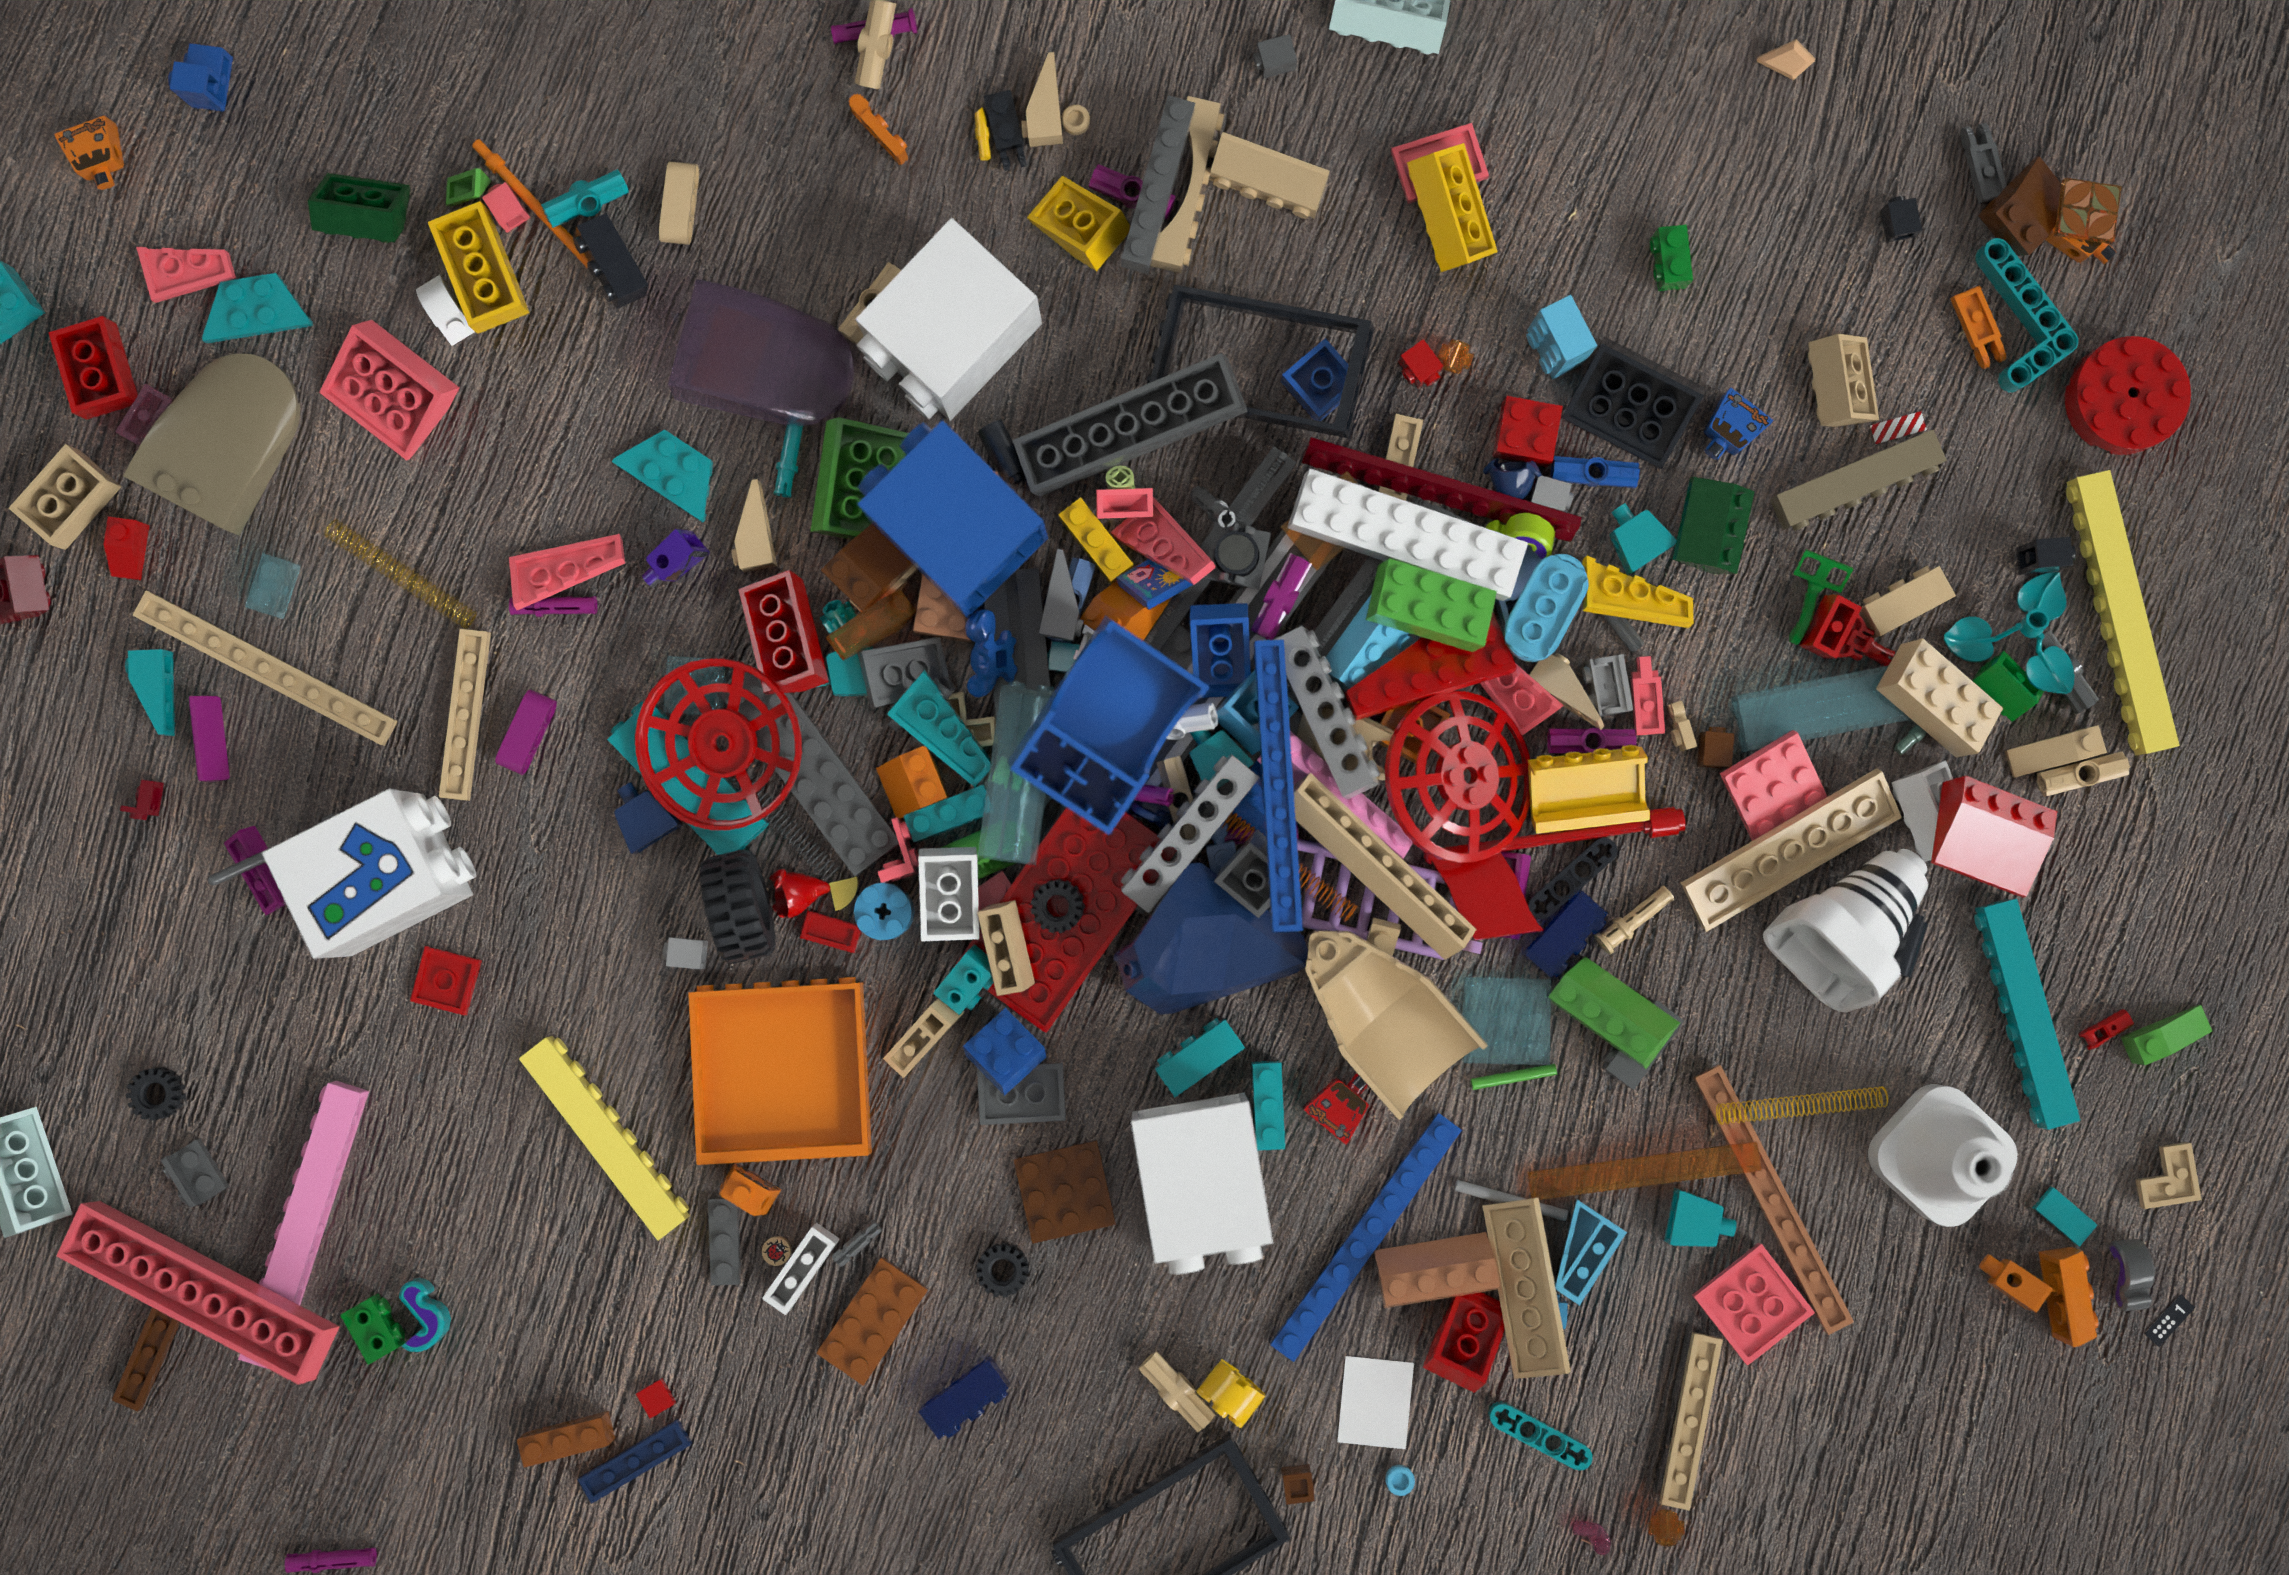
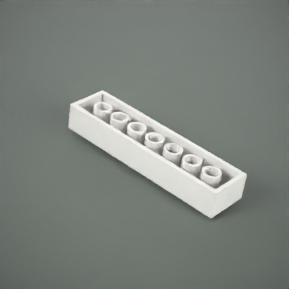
M1309 469L1304 474L1287 527L1299 533L1382 561L1390 558L1497 591L1495 599L1501 601L1511 598L1528 544L1516 538L1313 469Z

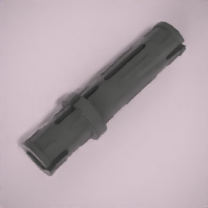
M1196 486L1192 489L1190 493L1191 500L1206 512L1207 517L1211 521L1217 522L1223 528L1224 525L1226 528H1229L1235 523L1236 516L1234 512L1229 510L1228 505L1223 500L1214 497L1203 486L1201 488Z

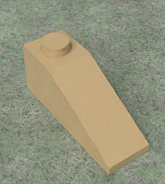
M1054 52L1048 53L1026 109L1027 120L1021 121L1023 138L1029 139L1030 147L1063 144Z
M758 479L751 481L734 540L736 549H732L734 565L739 566L743 572L777 566L763 487Z
M1559 653L1538 661L1529 675L1561 702L1564 708L1602 730L1604 727L1603 721L1570 667V661Z
M2099 725L2005 750L2012 777L2015 778L2107 753Z
M938 998L883 1059L904 1078L965 1011L958 1015Z

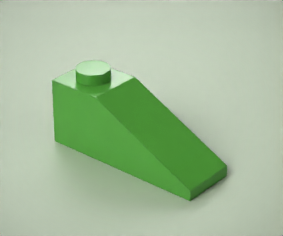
M2197 1005L2123 1035L2121 1040L2131 1063L2147 1065L2172 1055L2212 1032V1029L2202 1006Z

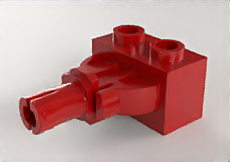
M1838 594L1824 595L1810 627L1799 645L1822 658L1837 659L1850 657L1860 661L1863 657L1862 655H1865L1884 667H1887L1892 661L1887 657L1893 658L1895 654L1893 650L1875 642L1874 638L1870 637L1875 632L1866 627L1864 620L1859 615L1862 607Z

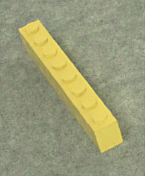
M553 1036L544 1038L521 1056L519 1060L654 1237L660 1240L690 1217L687 1212L689 1210L687 1203L680 1196L676 1198L670 1190L672 1185L668 1178L662 1173L660 1175L653 1167L655 1163L646 1151L641 1152L635 1144L637 1142L635 1135L628 1128L624 1129L618 1122L620 1117L616 1110L610 1105L607 1107L602 1101L601 1097L603 1095L600 1089L594 1083L589 1084L583 1076L585 1074L583 1067L576 1060L572 1061L566 1054L568 1048L560 1038L555 1039Z

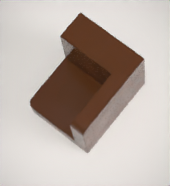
M1310 1465L1282 1467L1281 1473L1286 1505L1314 1502L1315 1497Z

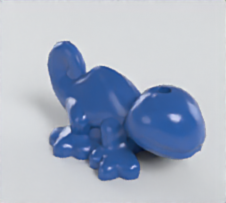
M989 610L974 612L967 620L965 626L966 636L975 642L970 660L971 667L976 675H973L967 682V689L972 696L981 698L992 691L997 678L1000 676L1007 682L1014 681L1017 666L1014 664L1012 654L1014 653L1013 646L1016 644V639L1012 637L1010 631L1004 630L1000 634L999 639L994 641L996 619L993 612Z

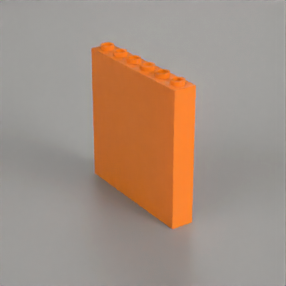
M856 977L839 978V983L828 984L827 979H811L810 985L799 986V980L782 981V987H771L770 982L753 983V988L742 989V983L725 984V990H714V985L696 986L697 991L688 992L696 1165L869 1156L872 1153L863 982H856Z

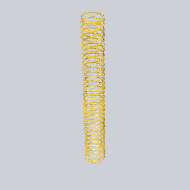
M1881 1086L1878 1088L1874 1087L1877 1089L1876 1093L1872 1088H1863L1860 1094L1855 1089L1852 1091H1837L1836 1093H1816L1813 1100L1808 1094L1805 1096H1790L1789 1098L1779 1097L1777 1104L1771 1098L1768 1100L1759 1099L1752 1102L1742 1101L1740 1103V1111L1737 1103H1722L1717 1105L1716 1115L1720 1125H1723L1724 1122L1729 1124L1730 1121L1734 1124L1735 1119L1737 1123L1740 1122V1119L1743 1123L1746 1120L1750 1122L1751 1118L1753 1121H1756V1117L1759 1121L1762 1118L1766 1120L1767 1117L1771 1120L1772 1116L1774 1119H1777V1116L1781 1119L1783 1116L1785 1117L1783 1111L1784 1101L1787 1109V1116L1785 1118H1787L1788 1115L1790 1116L1788 1102L1790 1101L1792 1107V1116L1790 1117L1792 1118L1793 1113L1795 1115L1794 1100L1797 1105V1116L1800 1114L1799 1099L1803 1108V1113L1800 1116L1804 1114L1808 1116L1809 1112L1811 1115L1814 1112L1818 1115L1821 1112L1820 1097L1823 1101L1824 1112L1826 1111L1828 1114L1830 1110L1832 1113L1835 1110L1837 1112H1840V1110L1845 1112L1846 1109L1850 1111L1851 1108L1855 1111L1856 1107L1858 1110H1861V1108L1865 1110L1868 1107L1867 1091L1871 1100V1107L1869 1109L1873 1106L1872 1091L1876 1097V1107L1878 1105L1879 1108L1883 1106L1880 1089L1882 1088L1885 1092L1886 1106L1888 1105V1094L1886 1089ZM1877 1091H1879V1094H1878V1095H1879V1101H1880V1103H1881V1107H1880L1879 1104H1878ZM1862 1092L1864 1094L1866 1101L1865 1108L1863 1107L1861 1100ZM1857 1093L1859 1095L1861 1103L1860 1109L1858 1108L1856 1102ZM1846 1094L1850 1101V1110L1846 1106ZM1851 1094H1853L1855 1099V1109H1853L1851 1104ZM1841 1095L1843 1096L1845 1103L1844 1110L1841 1107ZM1825 1096L1828 1100L1829 1112H1827L1825 1107ZM1830 1096L1834 1102V1112L1830 1106ZM1836 1096L1838 1097V1100H1839V1106H1840L1839 1111L1837 1110L1836 1104H1835V1097H1836ZM1815 1098L1818 1102V1113L1816 1112L1814 1106ZM1804 1099L1807 1102L1808 1114L1805 1113ZM1809 1099H1811L1813 1104V1114L1810 1111ZM1778 1102H1779V1104H1780V1106H1781V1112H1782L1781 1117L1779 1116V1113H1778ZM1762 1103H1763V1105H1764L1765 1112H1766V1118H1765V1119H1764L1763 1114H1762ZM1773 1103L1776 1108V1118L1773 1115ZM1757 1104L1760 1109V1119L1757 1116ZM1767 1104L1770 1106L1771 1118L1768 1116ZM1752 1105L1755 1111V1120L1752 1117ZM1741 1106L1744 1111V1121L1741 1116ZM1746 1106H1748V1109H1749L1750 1120H1748V1118H1747ZM1720 1107L1723 1111V1123L1720 1119ZM1736 1107L1739 1113V1122L1736 1118ZM1725 1108L1727 1109V1112H1728V1118H1729L1728 1123H1727L1726 1117H1725ZM1731 1108H1732L1733 1115H1734V1122H1732L1731 1115H1730V1109H1731Z

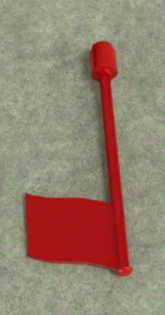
M1674 806L1650 810V820L1514 837L1500 852L1476 862L1452 863L1439 860L1425 852L1424 859L1428 864L1432 862L1449 889L1456 910L1477 929L1472 936L1475 941L1543 931V929L1530 912L1517 877L1501 852L1642 831L1644 834L1648 833L1650 838L1678 835L1679 831H1685V816L1681 808L1675 809ZM1503 839L1479 842V852L1490 849L1499 844ZM1468 844L1445 847L1444 849L1467 854Z

